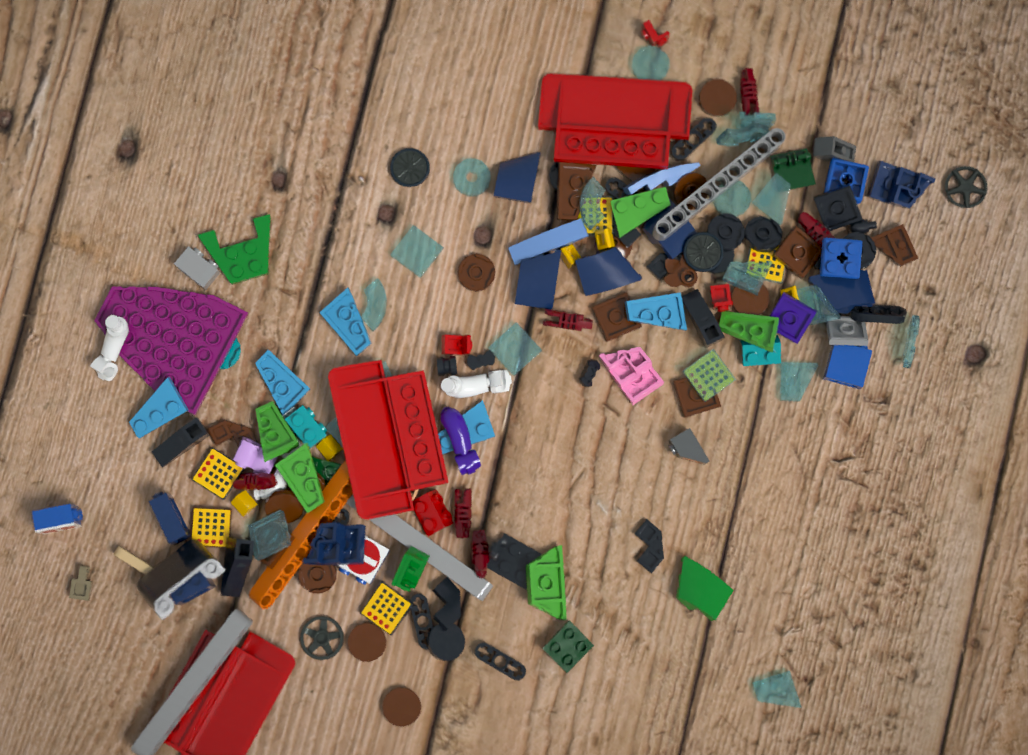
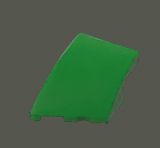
M683 556L681 558L683 564L682 572L678 578L679 587L677 588L676 598L688 610L699 609L710 621H716L734 590L714 573L694 560Z

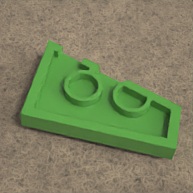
M666 187L610 201L619 238L670 207Z
M728 311L722 312L719 323L722 332L773 353L779 325L778 317Z
M273 401L255 409L264 463L299 447L298 440Z
M305 443L275 464L307 513L325 502L308 443Z

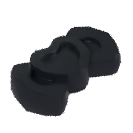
M487 350L484 355L480 354L477 357L469 355L467 358V365L471 370L481 368L482 366H493L495 363V355L490 350Z
M587 360L584 370L579 377V383L582 386H592V379L596 376V371L600 369V364L597 360Z

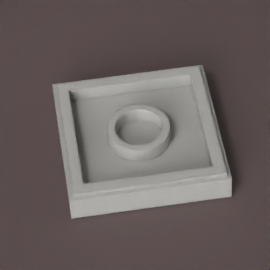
M826 316L825 322L829 345L868 346L865 322H858L846 316Z

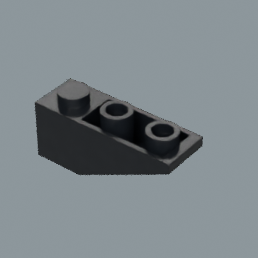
M696 289L681 296L682 302L704 347L708 348L722 341L725 337L699 290Z
M196 417L155 448L152 453L163 468L209 437L210 433L201 420Z
M227 537L223 567L225 571L222 576L220 596L240 597L253 558L254 540Z

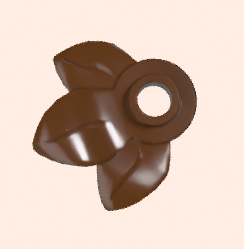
M683 255L680 261L676 259L665 260V268L669 273L664 278V282L671 287L681 285L692 287L696 284L698 279L697 273L688 266ZM690 275L691 280L686 281L684 276Z

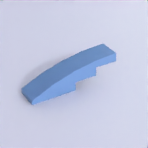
M697 162L661 169L635 180L622 189L626 195H631L642 187L645 191L652 190L661 183L664 187H668L701 165Z
M581 218L508 247L514 264L519 265L523 259L535 258L538 255H545L559 250L589 235Z

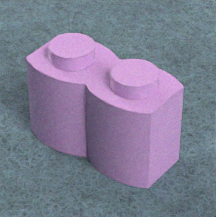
M246 437L242 438L233 457L237 466L244 469L246 467L252 468L254 473H270L277 459L275 457L264 463L262 445Z

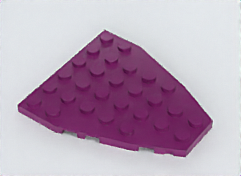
M111 287L94 321L104 332V335H106L107 326L105 321L109 316L115 315L124 318L128 323L129 332L119 355L154 391L161 386L167 377H170L186 404L188 412L196 415L249 313L209 294L205 295L160 287Z

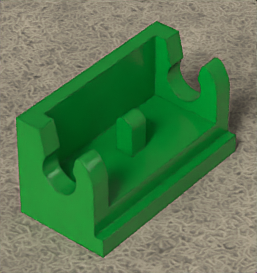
M411 546L405 552L391 585L410 592L411 588L415 589L430 556Z

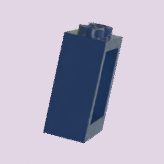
M163 492L153 495V499L149 503L168 543L176 545L190 538L189 529L173 496Z
M199 571L173 591L170 596L175 605H184L215 588L216 585L212 578H207Z

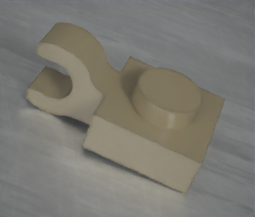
M80 566L78 579H72L69 598L90 601L93 581L87 580L90 567Z

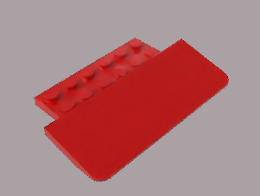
M550 73L542 79L538 130L556 131L554 162L668 169L670 139L689 140L693 90L691 85L686 82Z
M382 360L336 367L329 372L328 381L357 514L361 519L369 520L414 511L410 491L449 483L424 370L385 378Z
M208 630L204 631L169 696L216 634ZM250 631L242 647H234L163 743L181 752V755H246L292 673L296 663L295 658L288 652Z

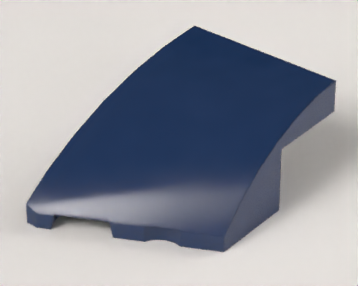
M541 152L500 163L494 197L531 204Z
M878 161L867 197L890 205L910 209L916 202V199L923 195L927 187L934 183L936 178Z
M669 199L670 207L647 220L642 229L652 244H660L667 257L674 259L683 251L688 238L697 232L688 221L664 241H658L653 237L652 231L656 223L676 207ZM676 215L672 216L674 221H681L680 217ZM658 227L660 233H667L664 227Z
M616 246L598 250L594 255L575 260L585 296L616 289L643 279L641 274H638L631 266V263L622 256V253Z
M556 250L554 253L544 256L541 254L535 258L521 260L515 304L553 310L561 250Z
M860 270V278L825 277L820 276V274L808 278V282L810 284L813 283L819 291L818 296L825 302L831 313L848 314L855 306L872 307L875 304L867 270Z
M337 522L320 524L316 536L310 544L312 548L307 558L303 559V564H364L366 526L363 524L345 526Z

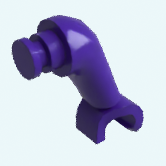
M444 407L440 412V422L450 438L454 454H458L454 458L461 475L475 473V470L481 467L477 452L474 449L470 450L472 445L466 421L458 410Z

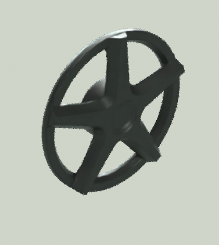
M963 166L954 169L948 175L945 182V192L948 199L954 205L961 208H972L979 205L987 194L988 187L984 175L980 170L973 167ZM969 170L973 171L968 179H964L958 171ZM954 175L959 185L948 190L949 180ZM977 176L981 178L984 189L974 186ZM958 193L963 195L964 205L954 201L950 195ZM971 193L982 195L976 203L970 205Z
M326 616L310 619L303 626L300 634V643L304 652L317 660H327L334 657L341 650L344 642V633L341 626L334 619ZM321 620L319 631L307 628L312 622ZM327 620L335 624L339 632L328 633ZM304 633L314 639V642L308 649L304 644ZM340 638L339 646L333 652L329 641ZM322 646L328 656L319 657L312 653Z

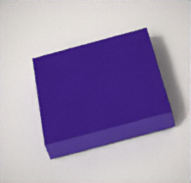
M783 292L770 317L779 318L777 333L798 344L817 311Z

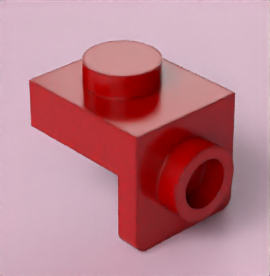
M650 20L642 24L641 34L645 41H649L652 48L657 45L658 47L663 46L668 42L669 31L658 36Z
M729 284L710 286L712 309H717V312L728 311L733 306Z
M442 335L441 354L458 356L470 354L472 349L471 335Z

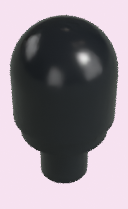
M867 219L850 224L851 233L860 232L866 234L869 232V229L877 228L876 221L868 222Z

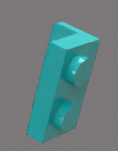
M776 335L773 353L740 339L743 366L781 363V341L778 335Z
M302 405L285 418V421L302 443H308L311 449L327 437V429L321 422L318 424L314 420L316 415L309 407L306 409Z

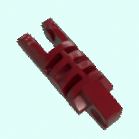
M745 68L741 71L740 93L743 116L749 115L750 104L752 116H759L757 82L754 78L753 68Z
M802 212L799 215L798 223L821 247L823 238H834L831 232L817 219L815 220L809 215V213Z
M545 309L546 315L559 317V321L544 320L543 326L581 331L582 328L592 329L593 320L584 318L583 314Z
M264 472L242 473L239 477L240 479H236L232 485L238 490H265L274 488L278 482L274 474Z
M471 488L465 489L463 496L461 489H455L456 509H454V525L456 528V538H469L470 519L472 516Z
M485 530L473 531L471 543L472 563L475 565V573L479 579L486 577L487 564L489 563V547Z

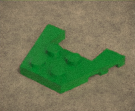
M270 214L253 219L258 238L220 249L215 230L198 235L231 285L268 275Z

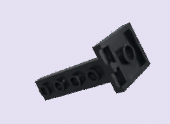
M504 533L502 538H499L498 542L494 540L489 548L490 560L487 568L526 590V565L542 554Z

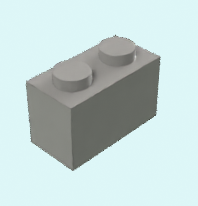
M188 246L174 265L206 291L220 274L217 270L219 266L211 259L207 262L202 257L204 254L196 247L191 249Z

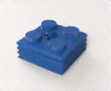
M832 158L824 193L844 186L845 184L842 180L847 177L856 202L860 204L863 199L869 166Z
M823 238L820 276L860 278L862 240ZM841 253L846 257L842 264L840 260H837V256H840Z

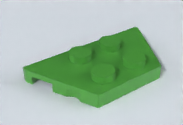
M558 545L526 565L528 605L559 620H567L562 545Z

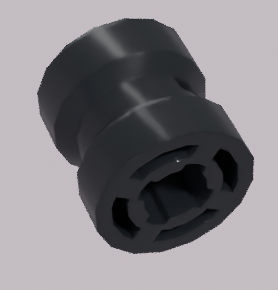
M450 356L445 359L437 357L438 376H444L445 374L457 375L456 356Z

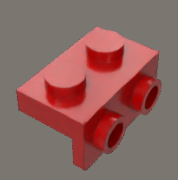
M437 490L430 491L412 501L414 511L427 537L454 524L451 513L445 507L443 498Z

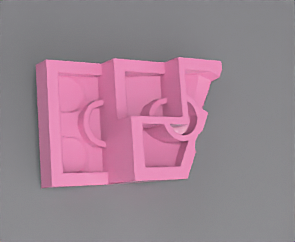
M641 347L599 355L602 363L632 405L664 384L662 378L652 367V361Z

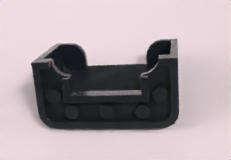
M193 539L187 541L142 576L137 582V589L154 612L163 620L174 609V602L169 594L199 571L211 579L219 576L225 569L201 542Z

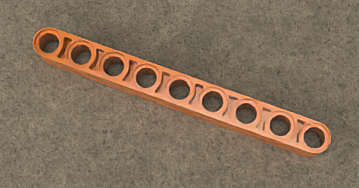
M346 460L322 491L325 502L305 514L291 534L295 537L293 542L274 568L267 567L250 590L249 598L260 608L267 609L274 603L303 563V559L308 556L312 548L310 544L316 536L319 525L332 523L353 494Z

